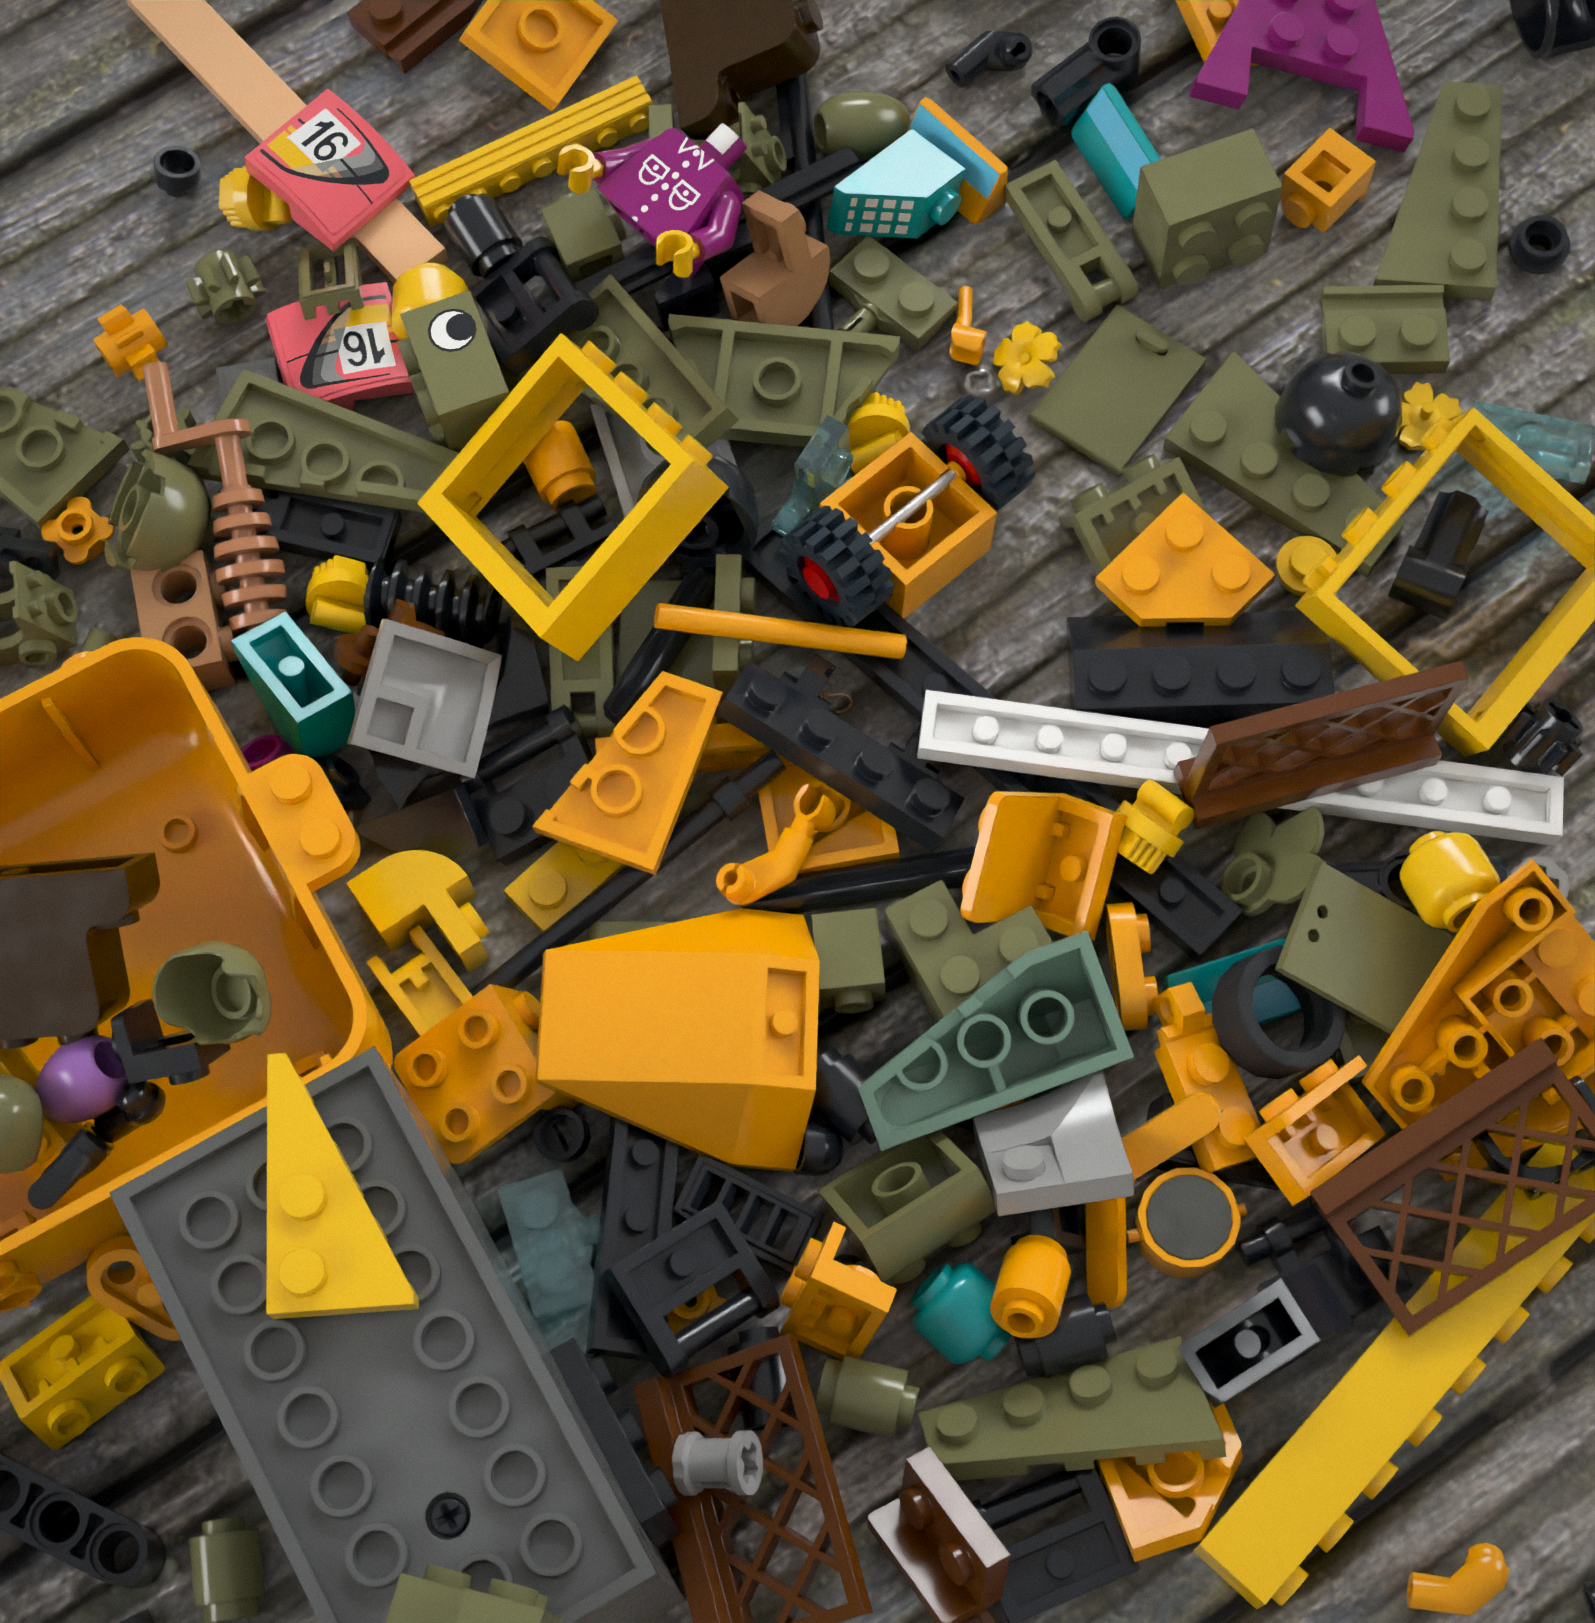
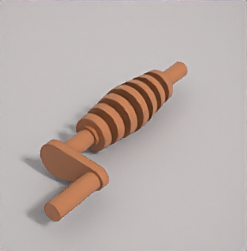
M154 362L144 365L143 373L154 437L152 438L154 452L170 453L216 444L223 489L220 490L221 493L212 497V509L214 512H227L228 516L213 521V533L217 537H232V540L215 545L214 557L215 561H236V564L219 568L215 571L217 585L240 586L239 589L223 593L221 598L225 609H244V614L233 616L228 621L233 633H246L283 612L287 613L285 609H269V605L280 603L287 599L286 585L265 584V582L283 577L285 575V568L282 560H261L262 557L275 554L280 549L276 537L257 536L256 534L269 530L273 526L268 513L252 511L253 508L264 505L265 500L262 490L252 488L247 482L240 439L252 435L250 421L247 419H225L179 430L167 363ZM260 701L261 711L266 712Z

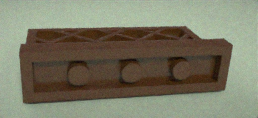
M1462 660L1210 726L1197 757L1178 761L1173 772L1185 803L1194 809L1192 822L1195 830L1436 765L1442 756V752L1434 734L1469 679Z
M1541 1037L1310 1191L1312 1203L1326 1223L1330 1224L1408 1337L1595 1213V1191L1568 1186L1573 1148L1595 1152V1114L1557 1065L1558 1059ZM1552 1087L1571 1111L1567 1136L1525 1129L1529 1103ZM1519 1110L1517 1127L1498 1124ZM1578 1121L1593 1141L1575 1138ZM1485 1132L1515 1137L1509 1175L1467 1167L1471 1141ZM1523 1139L1565 1147L1559 1184L1517 1177ZM1462 1148L1459 1165L1441 1162ZM1426 1171L1457 1176L1451 1214L1410 1206L1414 1180ZM1465 1177L1507 1185L1501 1223L1459 1215ZM1404 1187L1402 1204L1383 1201ZM1515 1187L1556 1194L1557 1201L1553 1222L1540 1231L1509 1225ZM1566 1196L1585 1200L1563 1215ZM1370 1209L1400 1214L1394 1251L1388 1252L1363 1247L1348 1224ZM1408 1216L1449 1224L1443 1262L1401 1254ZM1457 1225L1499 1233L1495 1261L1481 1270L1451 1264ZM1507 1235L1526 1239L1505 1253ZM1373 1259L1392 1262L1389 1281H1387ZM1399 1264L1442 1272L1437 1300L1413 1316L1395 1292ZM1449 1274L1468 1277L1464 1282L1446 1293Z
M796 1334L779 1336L683 1371L670 1379L654 1377L633 1385L646 1440L649 1444L648 1448L653 1467H661L680 1504L669 1509L680 1531L678 1535L672 1538L693 1623H754L749 1604L759 1583L787 1599L777 1623H843L873 1613ZM780 1355L787 1381L775 1404L752 1391L749 1387L761 1362ZM741 1369L737 1380L726 1375ZM710 1380L731 1391L716 1425L699 1416L692 1390L693 1386ZM744 1399L771 1414L759 1438L763 1454V1468L790 1483L774 1518L747 1502L749 1495H737L726 1488H704L702 1492L695 1496H683L678 1491L673 1478L672 1455L678 1436L684 1435L686 1432H699L705 1438V1432L710 1435L709 1438H732L729 1430ZM792 1403L794 1405L796 1415L789 1412ZM784 1422L801 1432L806 1449L795 1472L768 1457ZM811 1472L813 1474L815 1484L808 1481ZM802 1491L820 1501L825 1520L815 1542L786 1526ZM722 1501L728 1504L725 1512ZM741 1513L768 1529L753 1563L735 1552L731 1533ZM781 1537L808 1553V1557L793 1588L765 1571ZM830 1542L832 1543L834 1554L827 1551ZM821 1562L840 1573L848 1601L847 1604L827 1610L806 1597V1593ZM740 1571L747 1574L744 1582L742 1580ZM799 1608L811 1614V1616L794 1621Z

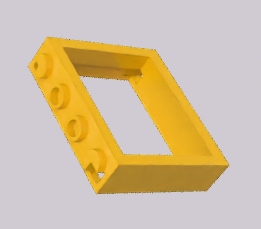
M560 333L417 504L540 638L578 662L729 487L706 466L713 458V455L689 434L682 442L676 437L683 428L680 423L655 402L647 410L642 404L650 395L624 372L620 371L615 378L610 375L617 366L613 360L606 356L591 341L588 340L581 349ZM589 385L671 465L554 600L477 518V514L586 386Z
M1474 407L1453 420H1449L1444 415L1426 432L1420 440V444L1426 449L1414 465L1405 461L1388 477L1381 487V490L1387 497L1374 512L1367 507L1351 521L1341 535L1348 543L1335 558L1329 554L1325 555L1308 572L1302 581L1308 588V591L1295 605L1379 682L1419 672L1343 604L1335 594L1455 451L1580 562L1586 570L1471 710L1466 714L1459 706L1453 703L1436 732L1463 757L1490 749L1595 620V516Z

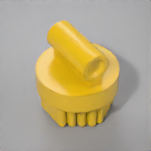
M246 165L242 168H234L228 175L220 179L219 209L223 210V215L227 216L226 218L230 221L231 226L247 228L252 231H270L276 229L280 224H292L289 204L247 172Z
M874 392L867 397L861 407L852 411L842 434V444L848 456L849 464L855 474L910 433V423L905 416V408L901 405V401L897 400L894 402L893 398L887 399L886 395L880 396L878 392Z
M335 555L333 559H328L327 563L323 562L320 566L314 567L312 578L307 586L305 603L306 610L310 616V624L348 634H360L362 627L366 625L364 595L370 576L364 562Z
M1154 780L1146 781L1139 788L1134 804L1124 800L1116 810V812L1127 815L1117 851L1144 871L1153 874L1165 857L1169 855L1174 858L1185 842L1177 835L1192 822L1194 809Z

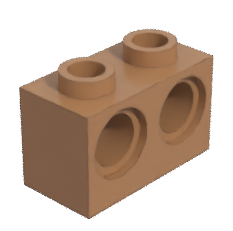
M203 550L192 552L186 559L179 562L180 565L161 572V569L152 571L130 569L141 637L167 643L177 649L183 656L190 648L196 645H206L200 655L187 659L206 691L236 685L233 662L239 661L232 647L231 640L237 638L238 635L233 633L230 625H226L223 611L224 605L221 595L230 591V588L224 584L217 585L215 571ZM186 591H196L188 601L181 604H173L180 594Z

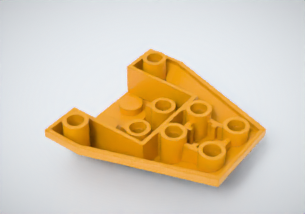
M1532 859L1476 904L1361 1080L1402 1130L1540 1037L1558 1059L1557 1065L1568 1080L1576 1075L1580 1076L1595 1095V941L1573 916L1576 910ZM1553 1087L1529 1103L1525 1129L1567 1135L1571 1111ZM1519 1110L1498 1124L1517 1127ZM1579 1121L1577 1122L1576 1131L1583 1129ZM1488 1133L1502 1154L1507 1158L1512 1157L1515 1137ZM1523 1139L1521 1153L1544 1143ZM1471 1141L1467 1167L1482 1169L1489 1166L1477 1150L1474 1142ZM1462 1148L1441 1162L1459 1165ZM1440 1173L1446 1182L1457 1178L1455 1175Z
M739 908L545 950L542 966L535 1083L724 1165L793 1172L796 1169L816 1092L820 960L804 915Z

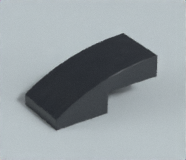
M747 222L738 226L733 246L729 250L704 261L692 278H681L672 272L654 294L663 329H669V314L695 317L704 314L712 317L720 313L716 292L723 290L720 277L754 252Z

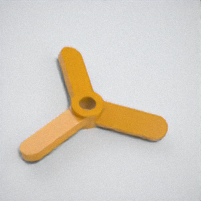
M1203 1092L1192 1093L1121 1138L1133 1171L1134 1184L1138 1177L1206 1136L1217 1127L1221 1118V1108L1213 1096ZM1021 1099L1013 1103L1007 1104L1005 1106L999 1107L997 1109H994L992 1111H997L1000 1109L1025 1103L1026 1101ZM1126 1197L1086 1203L1087 1293L1092 1305L1105 1302L1108 1310L1119 1308L1127 1295Z

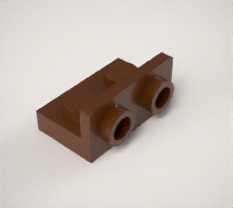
M930 1447L907 1458L899 1498L871 1512L868 1516L867 1526L935 1622L961 1623L1002 1599L1010 1553Z

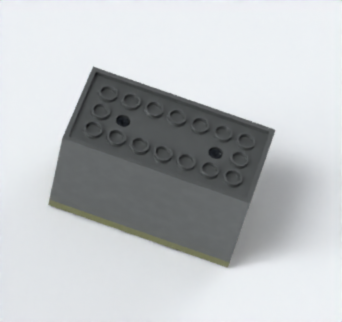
M375 1046L310 1081L305 1086L327 1130L340 1149L364 1194L367 1205L388 1239V1244L408 1282L413 1286L419 1298V1309L272 1319L266 1314L267 1106L109 1192L319 1623H386L400 1573L423 1578L427 1564L473 1576L470 1589L484 1593L488 1592L491 1578L537 1590L539 1594L549 1597L546 1610L564 1619V1623H649L686 1601L658 1547L654 1546L634 1514L553 1359L547 1340L452 1163L449 1162L428 1121Z

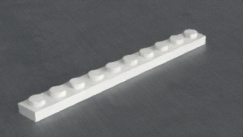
M926 690L917 758L1137 789L1146 781L1154 780L1169 792L1182 795L1173 773L1178 761L1197 757L1209 729ZM1439 760L1434 766L1278 808L1304 811L1313 806L1320 810L1321 814L1555 846L1563 836L1564 777Z

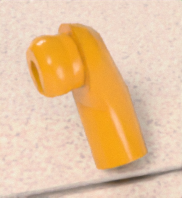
M1478 1543L1468 1549L1465 1564L1451 1577L1410 1572L1407 1585L1408 1608L1461 1616L1475 1614L1506 1586L1509 1568L1504 1563V1554L1493 1544Z

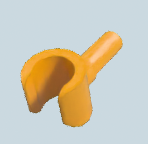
M963 286L958 290V314L956 323L951 331L952 343L949 356L953 360L978 366L984 352L987 331L971 327L973 289L969 286Z

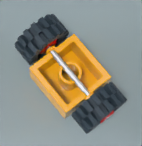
M972 395L961 397L926 424L922 430V435L925 436L922 441L912 432L908 433L821 501L818 510L783 536L780 541L783 549L780 552L782 558L789 562L785 566L788 573L797 577L799 582L796 583V586L801 593L806 591L811 597L809 602L815 609L819 606L823 609L824 617L830 621L835 618L838 626L852 628L885 602L905 619L990 550L997 511L1033 483L1031 480L1035 477V471L1030 468L1034 464L1032 455L1023 452V449L1027 446L1023 437H1015L1012 430L1016 427L1009 419L1005 422L1000 419L1001 411L996 406L992 405L988 408L986 400L979 396L975 399Z

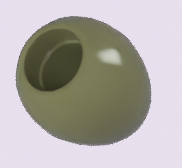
M846 91L828 98L817 109L814 115L815 139L820 151L826 156L847 147L851 148L859 161L868 160L875 157L907 133L910 115L902 102L889 95L872 91Z

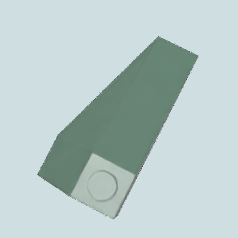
M1082 931L1020 955L857 1086L881 1151L1134 1058L1088 931Z

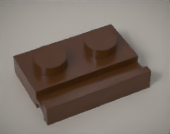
M362 0L349 10L347 14L351 26L387 59L391 58L396 62L399 70L406 74L469 23L483 0Z

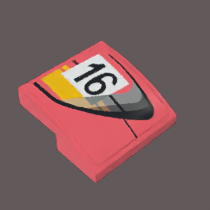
M328 88L244 157L247 172L288 203L292 220L333 252L411 186L409 180L415 178V174L384 138L355 110Z
M387 282L362 285L364 308L352 310L350 301L345 300L340 301V313L328 315L326 305L316 307L317 318L305 320L300 301L267 313L266 323L284 385L353 411L355 400L413 394L414 389L397 341L401 339L395 335L391 327L392 297Z

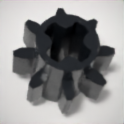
M1545 699L1542 704L1538 703L1534 708L1527 702L1503 733L1504 737L1508 739L1503 745V751L1507 758L1522 772L1548 774L1553 769L1562 777L1583 755L1578 749L1582 741L1577 738L1583 732V726L1568 708L1553 699Z

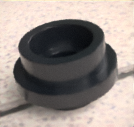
M1537 215L1523 221L1514 229L1509 240L1508 250L1513 262L1522 270L1532 274H1548L1558 270L1565 263L1570 252V239L1564 225L1559 220L1547 215ZM1530 245H1540L1544 247L1546 251L1536 250L1532 248Z

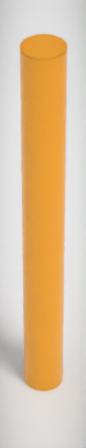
M657 603L654 614V628L901 660L906 652L907 640L904 634Z

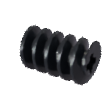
M380 556L370 572L366 585L364 617L366 625L374 626L379 630L381 620L388 619L396 599L415 604L416 621L443 631L447 638L483 649L486 643L488 644L494 637L497 630L503 596L492 584L486 595L480 594L479 576L473 574L469 575L462 590L456 589L455 571L446 569L438 585L433 584L432 567L425 564L419 569L415 580L409 579L408 561L401 559L396 563L392 574L388 575L386 574L385 560Z

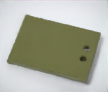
M1117 304L1035 409L1029 412L1027 419L1120 477L1123 475L1122 470L1127 467L1206 365L1207 359ZM1159 352H1161V353H1164V352H1165L1166 355L1160 356V355H1158V353H1159Z
M1319 862L1313 868L1275 970L1385 1032L1392 1034L1455 936L1441 929L1431 927L1417 915L1324 862ZM1318 908L1321 910V913H1322V916H1321V917L1318 916V912H1317V909H1318Z

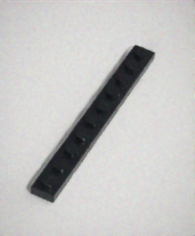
M776 509L758 526L754 547L752 545L746 550L743 568L803 621L838 626L835 618L830 621L824 617L823 609L820 606L815 609L809 602L811 598L806 591L801 593L796 586V583L799 582L797 577L788 573L785 566L789 562L781 556L780 550L783 547L780 545V541L784 535L796 526ZM885 602L852 628L906 635L907 644L903 659L840 652L919 722L922 719L926 690L997 699ZM971 766L996 789L1002 792L1064 793L1116 811L1120 806L1117 801L1093 782ZM1117 853L1109 887L1126 902H1133L1134 909L1140 914H1147L1148 921L1196 963L1240 920L1244 910L1177 853L1174 858L1167 855L1153 874H1149Z

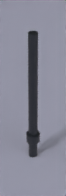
M773 750L767 751L733 780L726 776L707 791L710 798L675 825L657 873L722 820L727 818L730 822L751 806L748 800L786 770L785 765ZM625 865L469 992L472 996H475L489 984L514 989L543 965V953L545 950L566 946L591 927L594 922L601 919L654 875Z

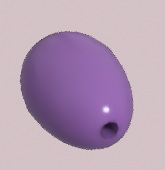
M98 1034L80 1039L69 1045H61L49 1057L39 1072L35 1090L40 1097L43 1116L59 1123H79L94 1119L112 1110L117 1105L116 1099L123 1094V1087L128 1079L123 1063L117 1059L113 1051L112 1038Z

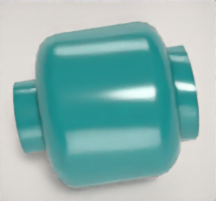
M946 1262L941 1263L926 1277L911 1297L910 1304L916 1308L912 1318L914 1329L947 1360L955 1365L970 1362L978 1355L985 1362H988L1000 1352L1011 1337L1010 1333L1002 1329L994 1321L990 1312V1303L996 1284L970 1262H962L953 1267H950Z

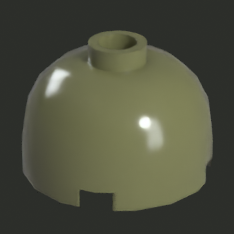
M145 449L141 454L146 460V464L143 465L133 461L127 469L116 493L108 524L119 527L117 544L105 541L104 552L107 564L114 568L130 572V569L148 571L161 569V572L180 565L179 562L186 559L192 552L200 550L206 552L210 548L215 537L213 521L216 518L210 516L211 501L205 483L191 468L170 457Z

